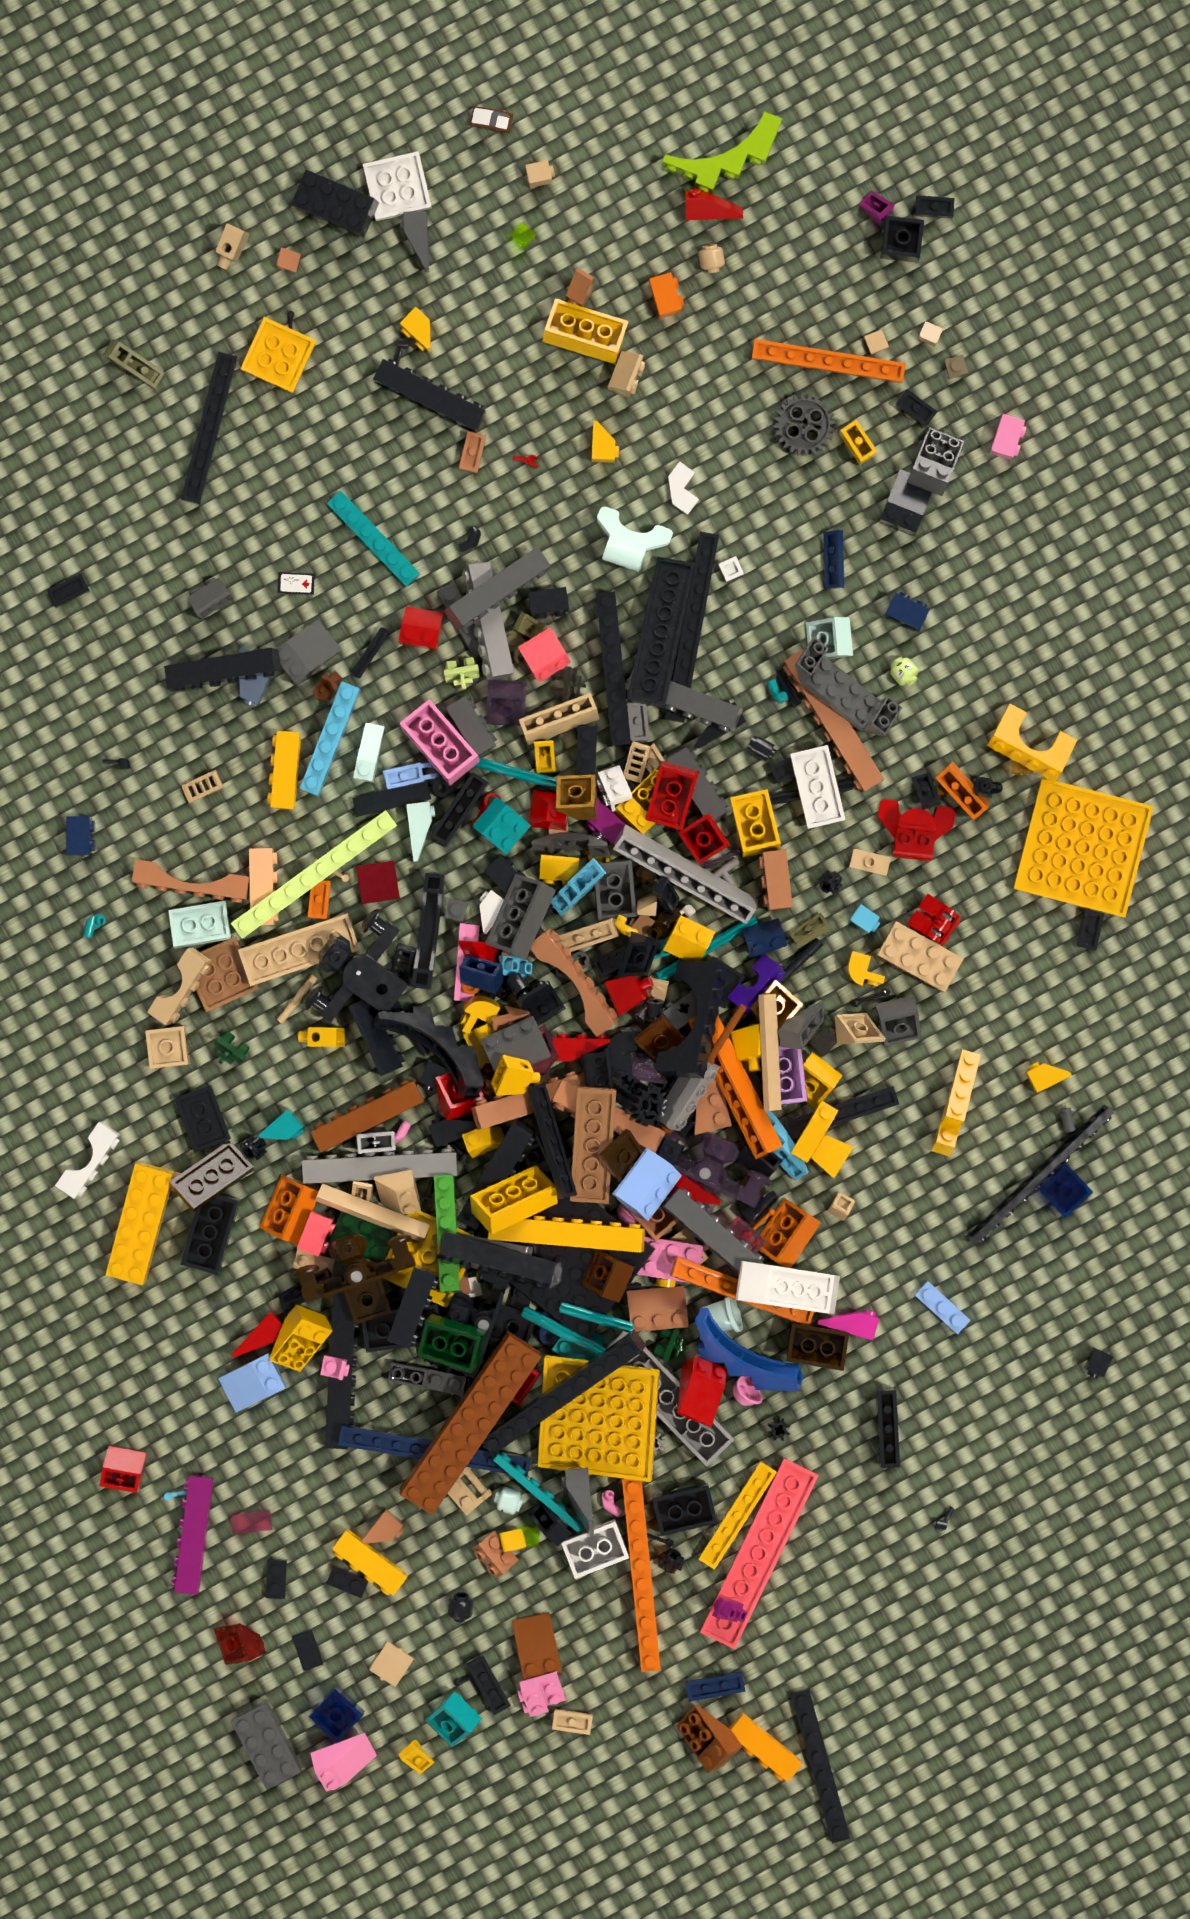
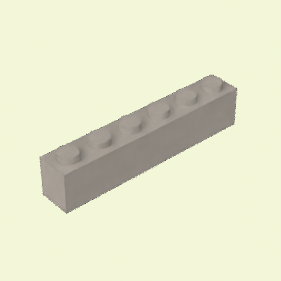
M490 562L470 564L463 569L462 578L467 586L466 595L493 577ZM500 606L495 609L493 607L487 609L489 613L481 619L478 616L473 619L475 623L474 634L479 641L478 652L483 660L482 671L486 675L487 681L507 678L514 674Z

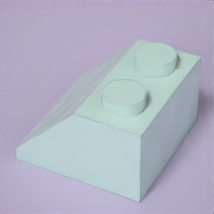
M832 617L806 623L808 644L813 637L817 638L829 648L824 655L826 658L836 659L853 656L849 617Z

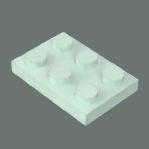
M226 901L168 910L173 947L175 949L231 939Z

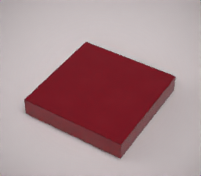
M394 861L356 866L362 905L400 899Z

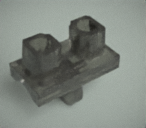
M565 666V669L556 672V680L564 681L563 688H555V698L567 702L574 699L575 695H580V688H586V684L581 683V676H577V669Z

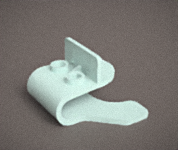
M602 507L597 516L598 523L609 537L602 559L637 572L642 567L646 551L667 546L673 535L670 529L660 525H656L652 531L647 533L631 531L620 523L619 512L608 507Z

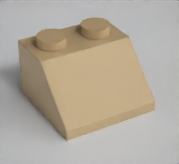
M412 1170L374 1177L381 1204L403 1215L421 1211L419 1193Z

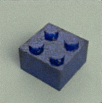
M1063 1164L1037 1189L1047 1202L1065 1219L1093 1193L1068 1164Z
M336 1685L310 1712L309 1718L335 1743H338L364 1715L365 1711Z

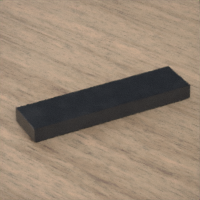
M427 781L352 798L357 817L407 806L406 804L432 800Z

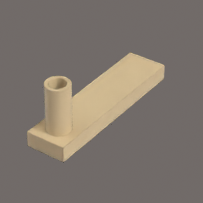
M610 918L561 934L559 938L563 946H566L572 952L618 937V928L614 924L615 920Z

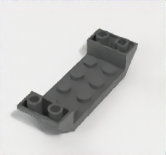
M813 637L795 664L800 683L859 731L885 736L902 707L889 696L881 701L826 658L824 655L829 648Z

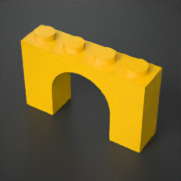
M1009 704L987 746L1044 776L1046 779L1056 782L1077 740L1060 731L1049 750L1036 751L1029 748L1023 743L1019 735L1020 725L1027 712Z

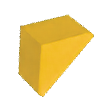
M553 740L534 742L537 773L556 772Z

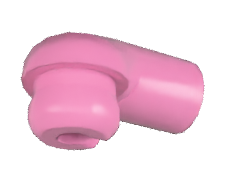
M402 1121L398 1131L394 1134L395 1145L405 1138L411 1127L410 1123Z
M612 1490L603 1492V1508L618 1517L623 1509L615 1505L614 1492Z

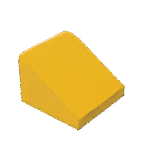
M522 1529L499 1534L504 1553L518 1551L526 1547Z

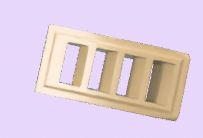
M632 741L624 770L625 779L639 783L642 782L652 746ZM636 748L644 750L645 754L635 752ZM633 756L641 757L643 761L635 760ZM631 763L641 765V769L632 767ZM629 770L638 772L639 776L628 774Z
M214 770L182 785V789L188 802L192 803L224 789L218 772ZM209 778H213L216 784L215 787H212ZM204 780H206V783L209 787V790L207 791L202 782ZM199 783L203 793L199 794L195 784ZM192 786L196 796L192 797L188 787Z

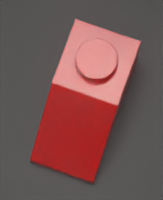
M459 940V946L465 957L472 955L497 963V949L486 945L485 942Z

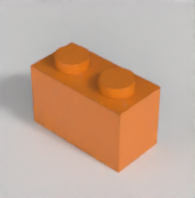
M671 272L650 278L649 284L659 319L682 313L684 302L682 295L678 296L676 290L679 288L677 278L673 277Z

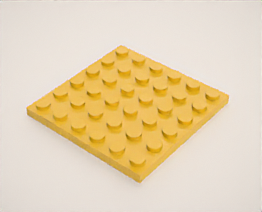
M1042 777L1013 889L1125 918L1154 806L1058 781L1053 782Z
M546 1355L544 1357L542 1393L583 1366L588 1360ZM622 1365L540 1422L538 1467L564 1471L566 1469L588 1467L589 1474L651 1482L653 1476L660 1370Z

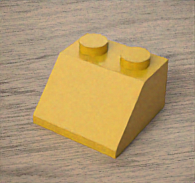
M541 855L539 879L543 880L545 884H555V881H562V885H566L579 872L580 858Z
M679 915L663 950L685 961H701L715 931Z
M812 1052L803 1062L807 1101L805 1102L816 1109L818 1104L834 1089L843 1075Z

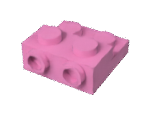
M557 1671L519 1682L521 1690H518L519 1699L522 1702L524 1713H529L530 1717L549 1712L548 1705L566 1701Z

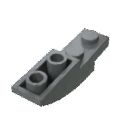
M391 1362L388 1381L463 1396L466 1392L468 1376Z

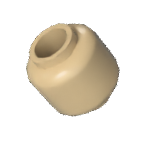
M717 244L702 246L698 253L700 267L708 270V273L719 272V268L725 264L723 249L717 246Z

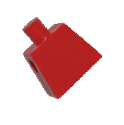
M623 976L604 982L619 1016L629 1012L648 999L649 995L646 990L654 987L650 977L641 979L640 976Z

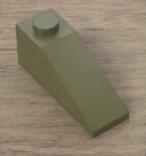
M114 339L111 340L102 355L154 389L165 374V372Z

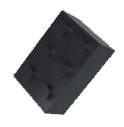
M708 1483L652 1496L661 1536L717 1523Z

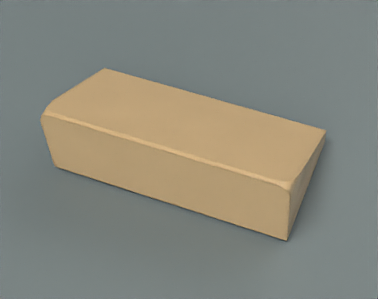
M655 891L637 899L638 915L656 916L657 896L654 893Z

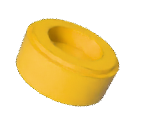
M656 1279V1285L660 1287H674L676 1283L674 1280Z

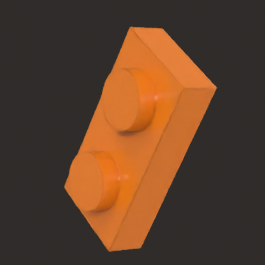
M322 880L310 889L308 918L327 919L331 881Z

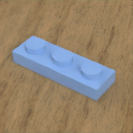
M928 1281L915 1294L919 1300L955 1333L959 1334L970 1322L967 1316Z

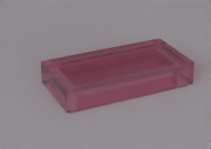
M270 1510L231 1515L233 1534L272 1530Z

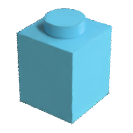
M862 904L859 905L849 920L866 933H870V931L875 932L880 925V922H878L880 917Z

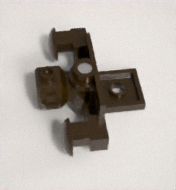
M357 1232L337 1238L330 1246L329 1252L333 1259L344 1264L338 1276L317 1282L314 1271L320 1267L317 1265H306L298 1268L292 1274V1278L299 1277L302 1286L301 1292L305 1302L320 1297L325 1298L344 1291L355 1325L392 1313L381 1279L394 1275L398 1271L416 1266L413 1252L409 1251L406 1242L412 1236L400 1234L388 1239L384 1247L391 1246L394 1257L377 1263L363 1257L369 1246L366 1236ZM364 1295L372 1296V1304L365 1305L362 1302V1297Z

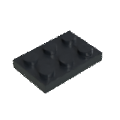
M212 1085L175 1098L194 1152L231 1139Z

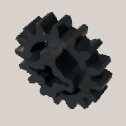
M648 1084V1086L642 1085V1089L637 1088V1095H632L634 1101L629 1103L633 1105L629 1112L633 1113L631 1118L635 1119V1123L646 1127L648 1125L654 1126V1121L659 1122V1116H664L662 1111L667 1109L664 1106L667 1099L663 1098L665 1092L661 1091L662 1088L652 1084Z

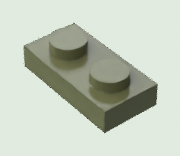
M819 913L789 932V935L797 947L801 948L831 929L824 916Z

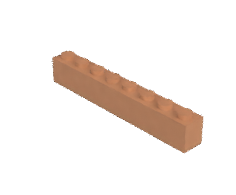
M803 649L783 662L785 665L783 669L788 677L792 676L794 679L793 686L798 693L802 692L805 697L803 702L808 709L812 708L815 713L813 718L818 726H823L825 730L823 734L827 741H832L834 744L833 750L838 758L842 757L844 760V769L848 774L852 773L855 778L853 781L858 791L862 790L864 793L882 782L884 778L851 724L800 683L795 664L804 652Z

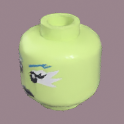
M900 657L891 664L890 674L899 685L908 684L910 686L918 679L916 676L919 669L911 659Z

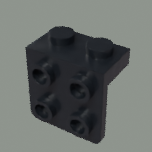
M549 981L538 983L535 989L522 993L518 997L519 999L516 1000L522 1010L529 1011L530 1017L534 1016L538 1026L566 1009Z

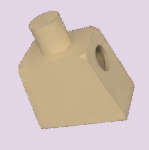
M227 223L216 248V253L221 254L216 265L227 270L231 260L237 262L250 234ZM231 246L232 250L228 253L227 249Z

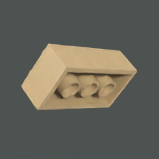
M897 921L893 923L876 954L879 958L941 992H946L964 959Z

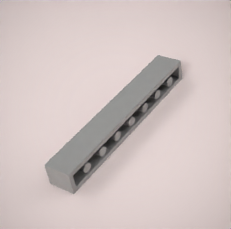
M626 824L618 835L613 850L660 876L668 877L670 882L739 921L747 924L756 911L757 898Z
M451 1148L441 1149V1153H433L432 1149L421 1150L422 1154H414L413 1150L402 1151V1155H395V1152H383V1156H376L375 1153H364V1157H356V1154H345V1158H337V1155H326V1159H318V1156H306L307 1160H302L303 1184L374 1180L376 1176L407 1170L413 1171L414 1178L439 1175L457 1176V1152H452Z

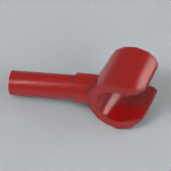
M533 454L528 457L513 456L514 461L527 463L534 469L539 468L538 465L534 464V461L541 459Z

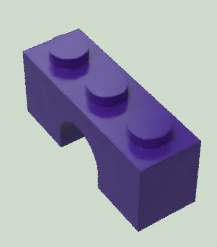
M765 954L752 967L759 976L756 985L747 988L739 983L727 997L737 1008L740 1004L745 1005L747 1009L744 1013L749 1017L753 1013L750 1008L757 1001L758 996L762 995L775 979L780 983L786 974L779 964Z

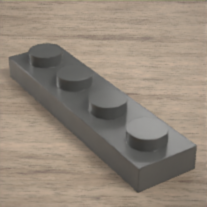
M454 582L437 591L446 609L462 598ZM473 623L466 629L462 626L458 630L476 659L480 656L478 652L479 641L475 637V623Z

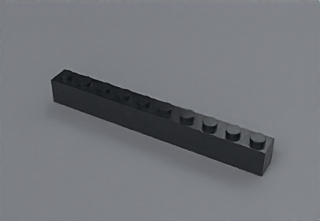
M337 1260L334 1261V1277L339 1275L341 1268L344 1266V1264ZM343 1291L333 1295L331 1319L333 1331L330 1338V1356L346 1359L347 1365H350L348 1376H344L343 1380L328 1376L325 1448L348 1449L349 1447L338 1445L341 1425H354V1414H351V1406H355V1395L352 1394V1387H356V1375H353V1367L357 1368V1356H354V1348H358V1337H355V1329H359V1324L355 1325Z
M634 1329L492 1428L482 1444L493 1456L640 1354L646 1346L645 1342Z

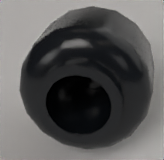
M465 1592L454 1593L448 1600V1615L455 1622H464L472 1616L473 1599Z

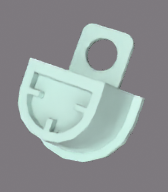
M727 1297L722 1301L702 1307L709 1309L713 1319L723 1331L734 1330L735 1332H741L743 1330L741 1312L737 1308L736 1300Z

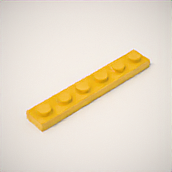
M762 1461L759 1462L698 1558L700 1561L715 1570L777 1471Z

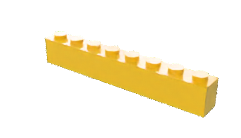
M533 1216V1219L526 1218L494 1234L489 1232L488 1239L641 1253L644 1252L645 1228H640V1224H629V1227H622L619 1222H610V1225H602V1221L591 1220V1223L587 1224L583 1223L582 1219H572L571 1222H564V1218L560 1217L545 1220V1216Z

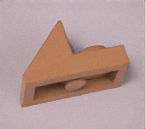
M505 1006V1015L491 1018L492 1034L529 1018V1011Z

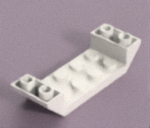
M741 1261L735 1300L835 1314L840 1276Z

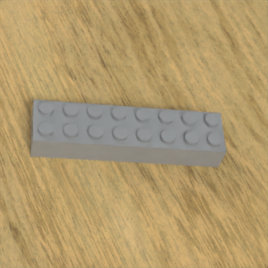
M622 1331L605 1348L607 1349L628 1333ZM646 1346L640 1354L625 1363L627 1366L660 1370L657 1416L706 1467L734 1441V1437L715 1418L712 1426L707 1427L677 1414L680 1381Z

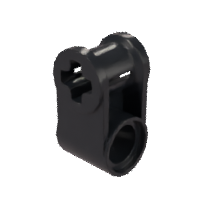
M520 973L512 974L505 982L516 1000L519 999L518 997L522 993L533 990Z

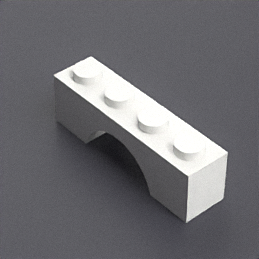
M98 1122L88 1137L93 1148L90 1163L81 1170H65L55 1186L73 1199L78 1196L82 1197L87 1190V1187H85L89 1180L93 1181L98 1174V1171H96L100 1164L103 1166L109 1158L107 1155L111 1148L114 1150L120 1142L118 1139L120 1134L103 1122Z

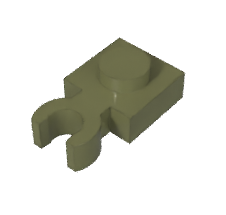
M513 629L506 633L509 651L510 653L514 651V660L519 664L518 656L521 653L518 647L525 642L521 634Z

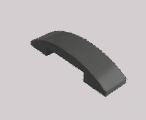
M556 833L532 841L535 855L554 856L555 850H589L591 857H610L608 844L597 837L587 834Z

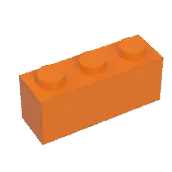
M953 761L935 777L973 820L989 808L991 803L986 797L976 796L974 784Z

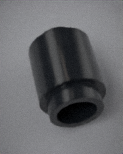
M753 736L747 747L750 754L765 762L768 759L772 760L776 753L775 745L761 737Z

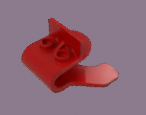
M883 799L879 803L878 819L894 838L893 857L931 862L934 842L954 826L955 810L952 807L938 806L933 817L926 810L912 808L901 815L899 803L896 800Z

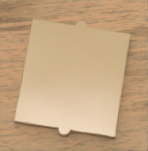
M387 1641L369 1670L381 1677V1680H385L396 1687L414 1658L405 1653L402 1648H398Z

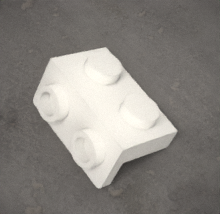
M620 765L598 772L599 780L596 782L599 791L604 792L603 800L606 807L610 806L612 812L616 811L615 804L633 799Z

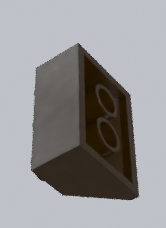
M792 1323L789 1331L786 1362L844 1371L849 1332Z

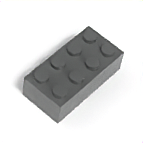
M267 1699L232 1718L231 1723L266 1790L302 1771L303 1767Z

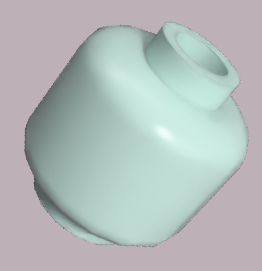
M503 1487L501 1492L497 1491L494 1502L497 1503L499 1511L513 1515L516 1511H520L524 1497H521V1493L518 1490Z

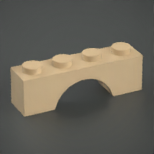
M194 948L186 949L177 964L182 974L180 989L173 996H157L147 1013L164 1025L174 1024L180 1017L179 1011L181 1008H184L190 1001L189 995L200 985L199 979L210 969L208 965L211 960Z

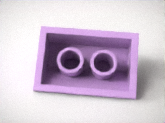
M779 1046L781 1105L807 1101L802 1050Z

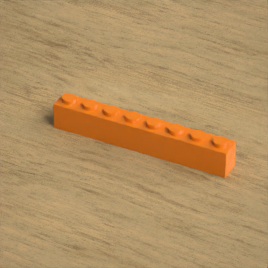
M696 1016L688 1020L691 1029L695 1023ZM719 1016L716 1018L711 1049L725 1029ZM728 1037L714 1061L720 1067L715 1078L755 1159H758L782 1147V1144L766 1111H764V1107L741 1061H738L735 1048Z

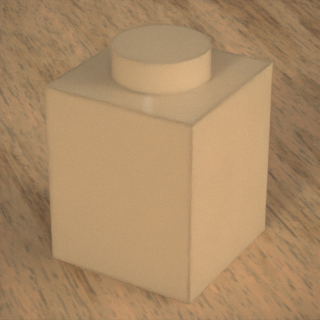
M548 160L525 165L530 188L552 183V177H555L553 165L549 166Z

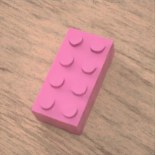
M430 699L400 722L403 732L449 785H452L480 762L476 752Z
M645 1235V1241L656 1249L637 1275L686 1282L670 1276L675 1257L701 1265L704 1245L659 1238L655 1242L651 1236Z

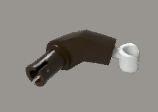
M686 905L682 910L676 907L674 914L666 913V911L662 912L652 928L649 929L648 937L658 940L666 938L671 931L672 925L676 923L678 916H682L685 913L689 918L696 912L692 905Z

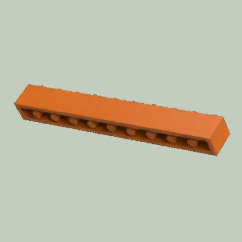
M622 1478L641 1672L661 1670L642 1481Z

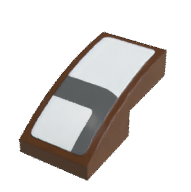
M473 106L469 125L487 128L495 132L510 133L513 114L501 110Z

